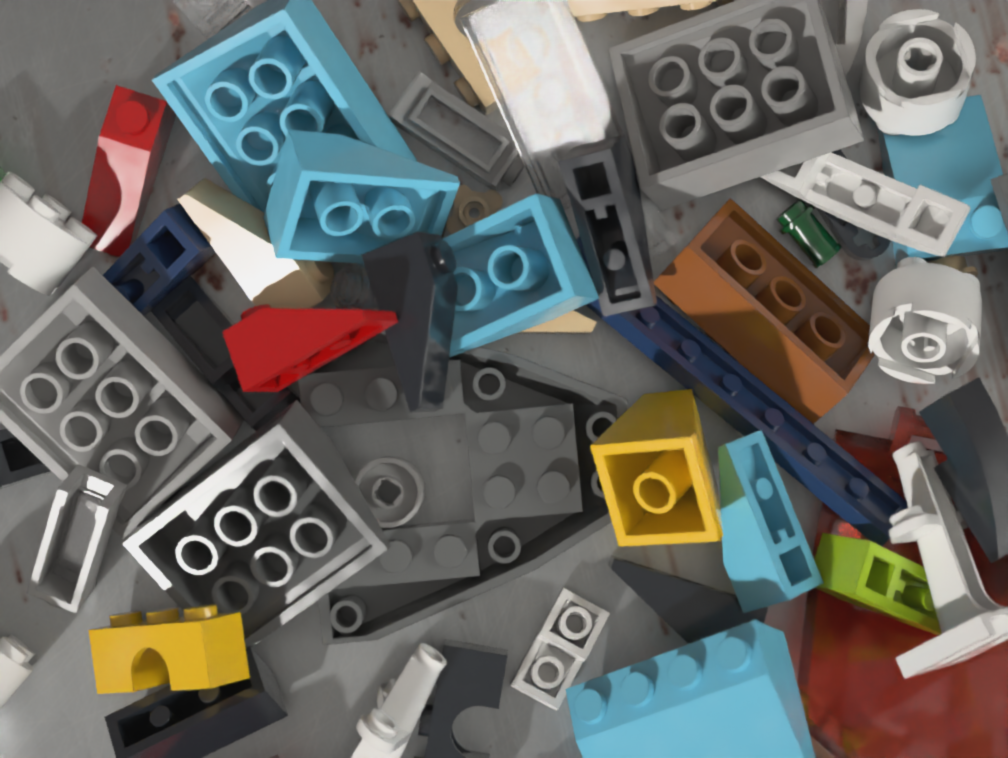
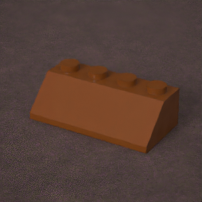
M731 198L654 281V285L666 295L669 301L683 310L712 340L719 343L744 368L813 424L851 391L875 356L873 351L870 353L868 347L870 325Z

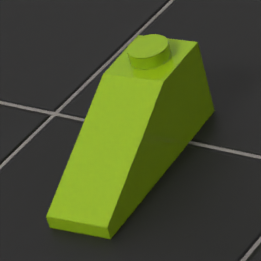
M828 533L822 534L814 561L823 584L815 587L816 589L930 633L942 634L923 566L871 541Z

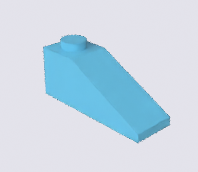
M762 430L718 447L723 563L743 613L788 601L823 584Z

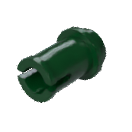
M799 199L776 218L782 226L779 232L781 235L788 233L812 262V266L817 269L837 254L842 246L833 239L814 216L812 211L815 207L811 204L806 206Z

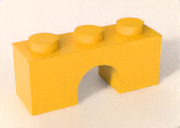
M211 604L183 609L184 617L179 616L178 608L146 612V620L142 619L141 611L110 615V625L88 630L97 694L136 692L167 683L171 684V690L210 689L250 678L241 612L218 614L217 605Z

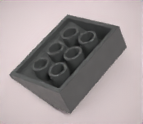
M297 400L162 503L133 530L123 543L182 611L186 608L216 604L218 614L241 612L246 648L255 646L390 547L388 539L334 443Z

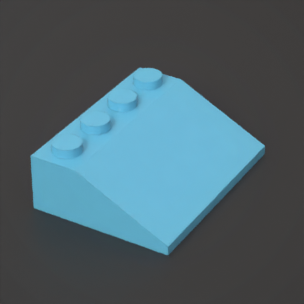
M267 0L166 67L152 79L233 195L262 212H265L288 130L342 134L417 161L312 0Z
M756 620L565 689L575 740L583 758H816L785 634L783 631Z

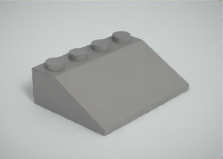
M736 0L609 48L640 188L661 211L864 141L852 94L820 0Z
M93 266L0 356V422L62 482L79 464L127 484V489L121 500L112 528L122 539L131 533L231 442L244 421L243 417L228 399ZM82 496L81 500L96 513L100 503Z

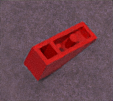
M119 85L115 86L99 135L81 222L97 235L89 248L120 257L136 240L176 118V113L167 101Z
M262 304L242 312L240 315L241 321L222 333L243 392H279L396 324L398 319L395 312L272 308L269 304Z

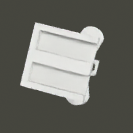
M922 441L908 444L892 454L897 464L908 508L890 517L889 520L893 528L889 530L892 543L917 541L942 634L895 658L904 678L965 662L1008 640V607L997 604L986 593L963 529L969 526L957 506L953 505L949 493L933 469L938 465L934 451L926 450Z
M421 643L414 651L398 680L391 679L388 684H380L376 693L378 709H373L369 714L361 715L356 728L362 740L351 758H401L436 680L447 664L446 659L436 649L428 644Z

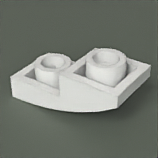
M563 588L509 686L555 711L558 710L566 696L565 689L570 688L582 663L591 652L610 613Z

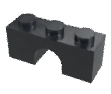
M445 639L443 652L439 653L446 659L447 664L440 672L435 683L437 687L434 705L425 704L420 718L418 735L428 737L425 758H490L488 753L472 751L463 747L455 738L452 725L455 718L467 708L483 706L499 709L508 651L507 649Z

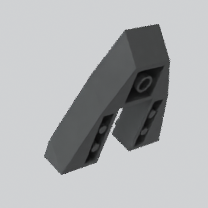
M385 330L298 380L300 403L320 427L465 414L474 519L402 525L394 528L381 527L390 543L389 549L318 600L322 645L373 641L383 638L538 569L612 522L590 445L628 410L627 399L516 355L477 347L449 357L443 409L434 412L410 413Z

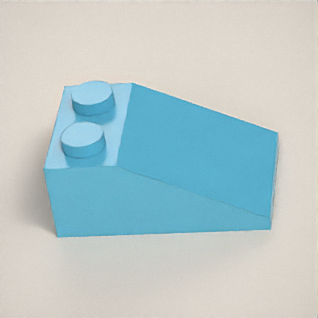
M981 95L966 97L958 119L934 133L920 136L902 134L891 136L883 133L877 127L884 175L916 189L919 185L925 186L970 206L971 210L945 257L994 253L1008 249V233L990 180L1003 175ZM892 241L896 265L907 257H919L925 261L944 258Z
M288 130L263 218L276 258L364 264L362 254L418 231L442 235L460 182L455 175L342 134Z
M537 193L443 238L450 245L456 259V270L453 273L458 285L449 357L551 321L599 299L562 202L558 198Z

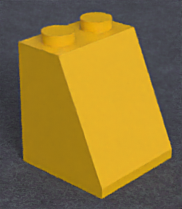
M692 389L643 394L590 445L618 545L638 546L720 541L723 537L718 485Z

